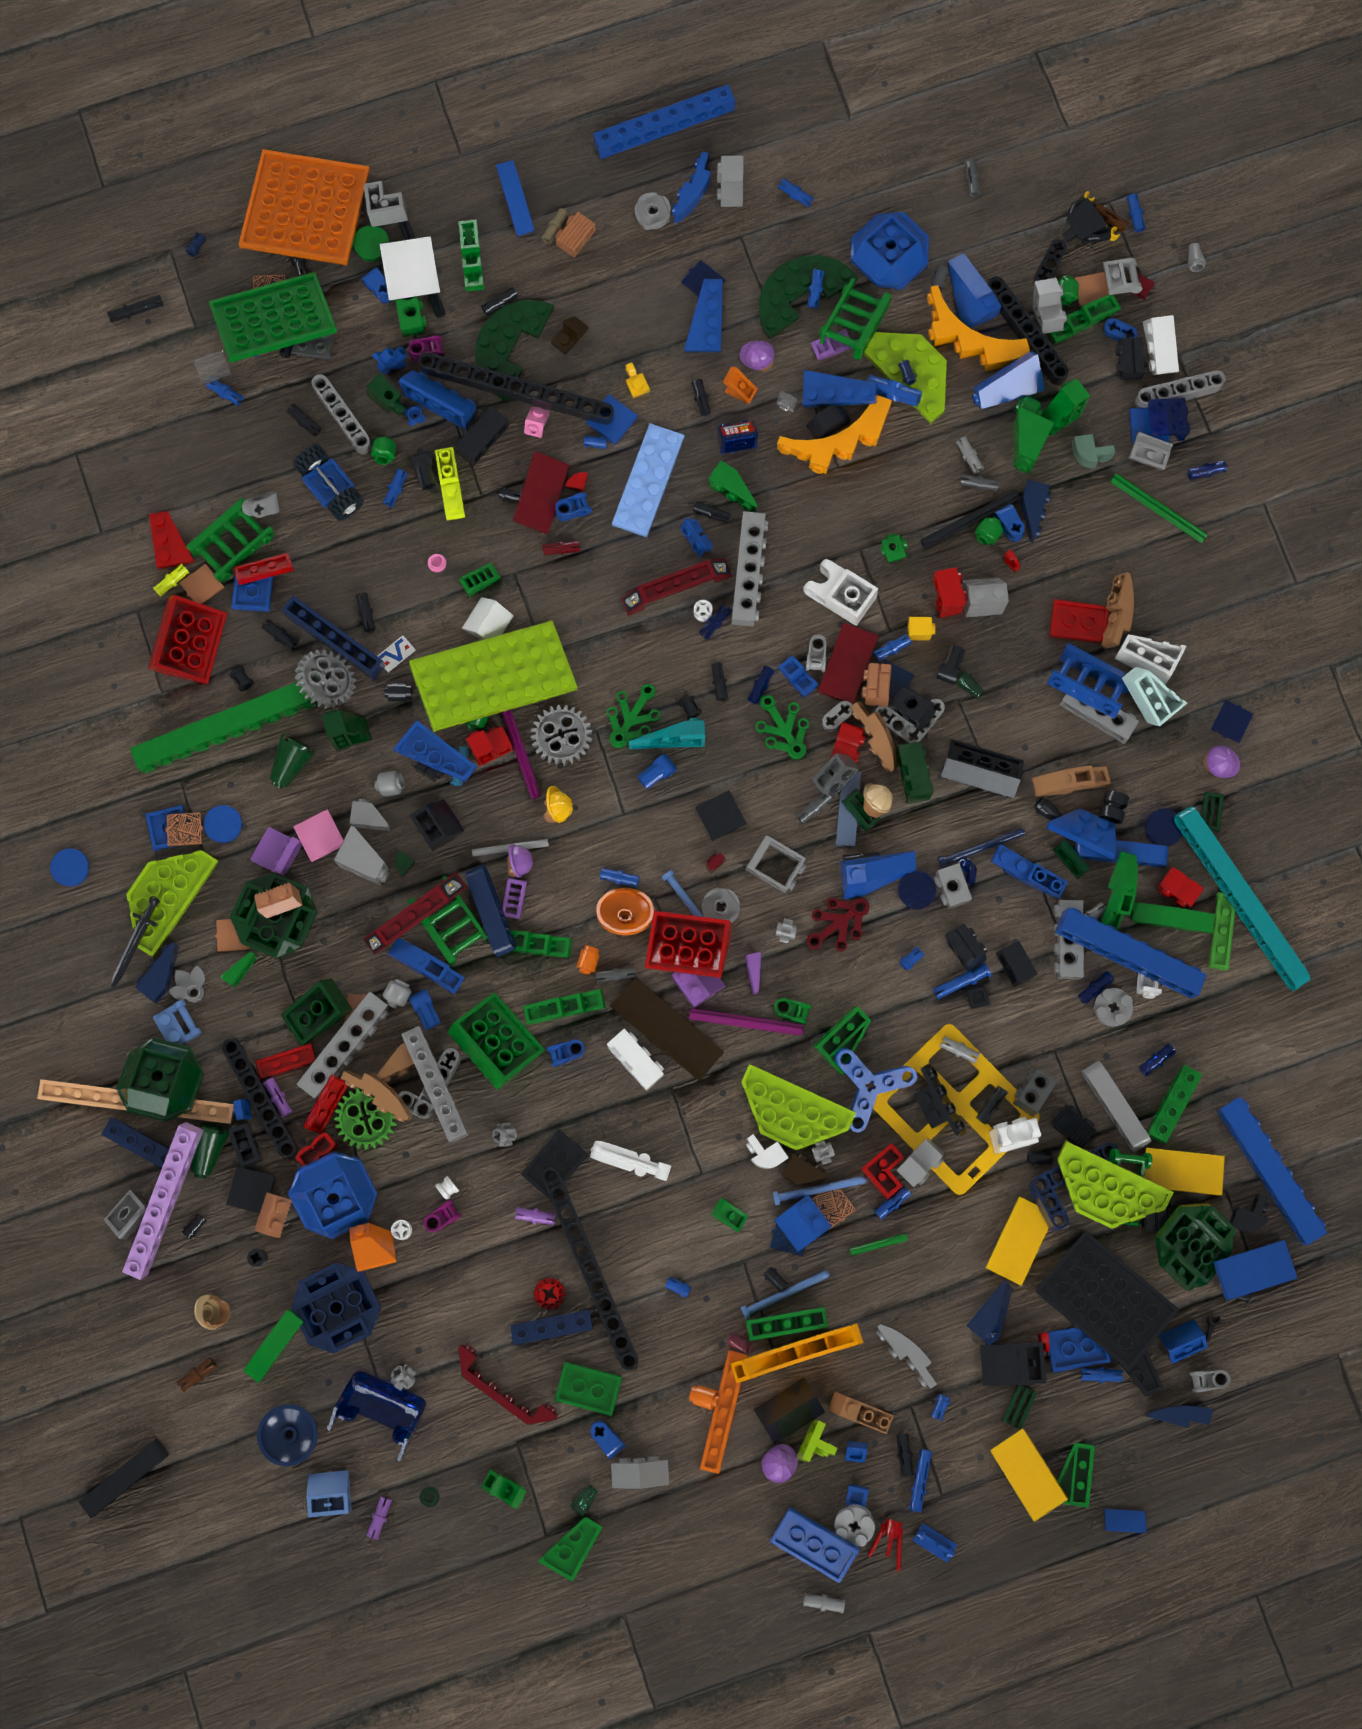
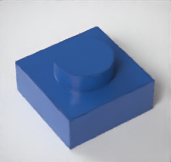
M240 1099L233 1101V1113L236 1120L246 1121L253 1119L249 1100Z
M847 1441L845 1461L865 1463L867 1443Z
M849 1483L845 1505L858 1504L865 1507L869 1488Z

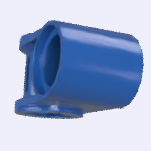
M377 267L361 278L365 286L380 302L388 304L393 301L389 300L386 279Z
M584 492L559 500L555 506L557 519L568 521L590 514L592 508L587 503V494ZM561 508H567L569 511L566 513H561L559 510Z
M1009 504L994 512V517L1001 521V526L1007 539L1011 542L1020 541L1023 537L1025 526L1014 506Z
M575 1039L552 1045L547 1048V1051H550L553 1061L552 1067H556L583 1057L586 1048L580 1040ZM575 1044L581 1045V1051L578 1054L571 1052V1048Z
M599 1420L592 1424L591 1436L610 1460L626 1447L620 1437L604 1421ZM596 1426H598L599 1428H601L602 1426L604 1427L603 1435H601L600 1433L597 1435L595 1434Z

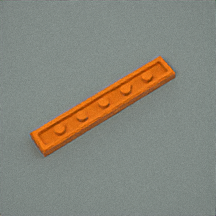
M728 1350L718 1391L720 1400L718 1406L714 1408L700 1465L701 1470L716 1474L720 1472L741 1382L736 1383L730 1363L747 1358V1354Z

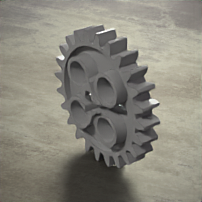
M317 649L314 653L310 651L307 656L304 655L297 664L295 679L299 680L296 686H302L299 692L306 693L305 699L310 697L312 698L311 703L317 701L318 707L323 703L327 709L330 705L332 708H335L337 705L342 706L344 702L346 703L354 693L353 690L356 688L353 685L356 679L351 678L354 672L348 671L351 665L345 666V659L340 661L339 654L334 657L333 651H331L328 655L325 649L321 654Z
M557 705V710L550 706L549 713L543 710L544 716L538 715L539 722H533V725L537 728L531 729V732L536 734L531 736V740L536 741L532 746L533 748L539 747L536 750V754L543 753L541 756L542 760L548 757V764L555 760L556 766H558L559 761H562L563 766L566 765L568 760L573 764V758L580 761L579 754L586 755L583 749H590L586 742H592V738L588 737L592 735V730H587L591 725L590 723H585L587 717L580 718L582 712L575 713V707L569 711L567 705H565L564 709ZM565 720L572 721V725L569 727H564L562 723ZM548 726L554 728V731L550 734L544 732ZM560 732H562V734L564 735V738L562 739L559 736ZM577 737L579 741L573 745L569 743V739ZM557 743L561 745V748L558 751H553L551 749V746L553 744Z

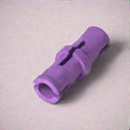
M275 1078L266 1080L263 1085L266 1087L271 1101L277 1107L281 1118L292 1113V1109L285 1099L286 1095L284 1092H281Z
M517 1207L515 1219L531 1221L532 1224L538 1222L554 1226L556 1213L538 1211L537 1208L531 1210Z
M380 1496L376 1511L372 1513L371 1518L373 1519L366 1534L367 1537L371 1538L373 1531L376 1530L373 1537L376 1540L379 1539L383 1523L387 1521L386 1515L392 1499L387 1498L385 1506H383L384 1496Z

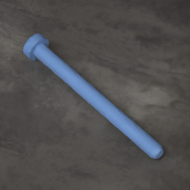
M673 870L664 874L661 877L663 881H668L693 916L704 917L673 875L675 873Z
M859 1176L779 1194L777 1191L772 1193L775 1205H780V1201L860 1185L867 1181L865 1176Z
M823 1271L747 1308L744 1305L740 1309L745 1319L748 1320L751 1318V1314L827 1279L830 1274L828 1271Z

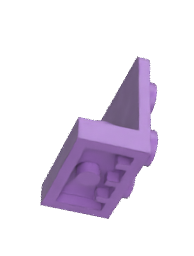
M268 827L252 855L251 861L285 877L302 843L294 837L290 838Z

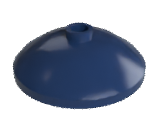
M284 1404L271 1409L262 1418L257 1431L258 1446L262 1454L270 1462L280 1466H293L306 1460L314 1451L318 1440V1428L313 1416L303 1407L294 1404ZM287 1431L293 1432L292 1438L287 1437Z

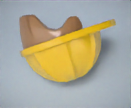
M550 786L547 789L546 800L544 801L547 809L543 815L544 819L549 823L566 821L573 811L571 798L561 792L556 786Z

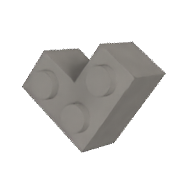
M721 156V163H717V183H721V188H717V200H721V207L743 206V156Z
M382 181L364 184L367 214L372 227L408 221L402 192L386 195Z
M1057 278L1035 281L1032 309L1043 334L1062 331L1064 322L1067 321L1066 313L1061 309L1060 297L1063 296L1062 285L1058 284Z
M927 1137L899 1166L897 1171L913 1187L917 1183L921 1186L930 1175L929 1170L932 1167L936 1169L944 1161L942 1157L945 1153Z
M649 1456L647 1461H645V1458H634L633 1462H631V1458H620L618 1463H611L612 1488L643 1489L669 1485L668 1460H660L659 1456Z

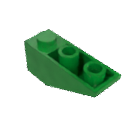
M720 460L709 477L708 484L710 488L715 492H722L728 500L740 503L741 507L746 511L756 513L757 503L738 471Z

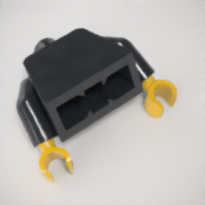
M1089 191L1085 193L1084 197L1071 204L1066 219L1071 228L1063 233L1068 243L1077 236L1082 243H1096L1106 240L1115 241L1118 239L1120 234L1115 235L1113 233L1117 230V227L1107 231L1110 228L1093 205L1095 197L1088 198L1090 195Z

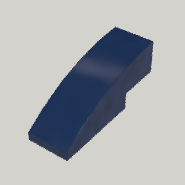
M1175 1405L1148 1411L1145 1416L1188 1428L1190 1420L1210 1425L1213 1409L1190 1405Z

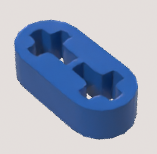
M1114 318L1108 319L1103 326L1104 334L1119 342L1122 338H1126L1128 332L1131 333L1130 338L1132 339L1137 338L1138 335L1136 328ZM1111 325L1115 326L1113 331L1109 330Z

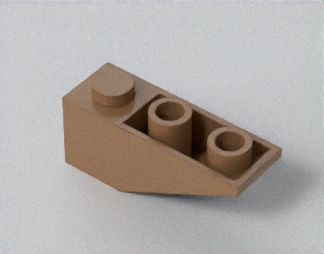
M405 1043L397 1048L376 1075L385 1083L390 1082L391 1077L395 1075L401 1077L409 1073L408 1069L415 1067Z
M836 1391L828 1407L830 1412L884 1434L888 1433L894 1417L892 1414Z

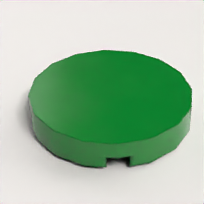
M365 226L355 233L353 248L362 260L368 262L378 261L382 258L380 244L390 243L389 237L381 227Z

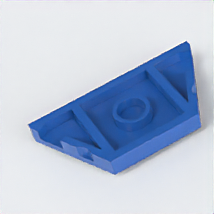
M1081 808L1049 821L1047 829L1114 860L1116 856L1114 823Z

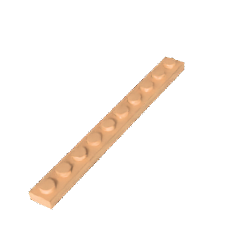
M40 1080L37 1099L127 1111L116 1089ZM196 1100L192 1111L183 1113L178 1117L232 1124L234 1104Z

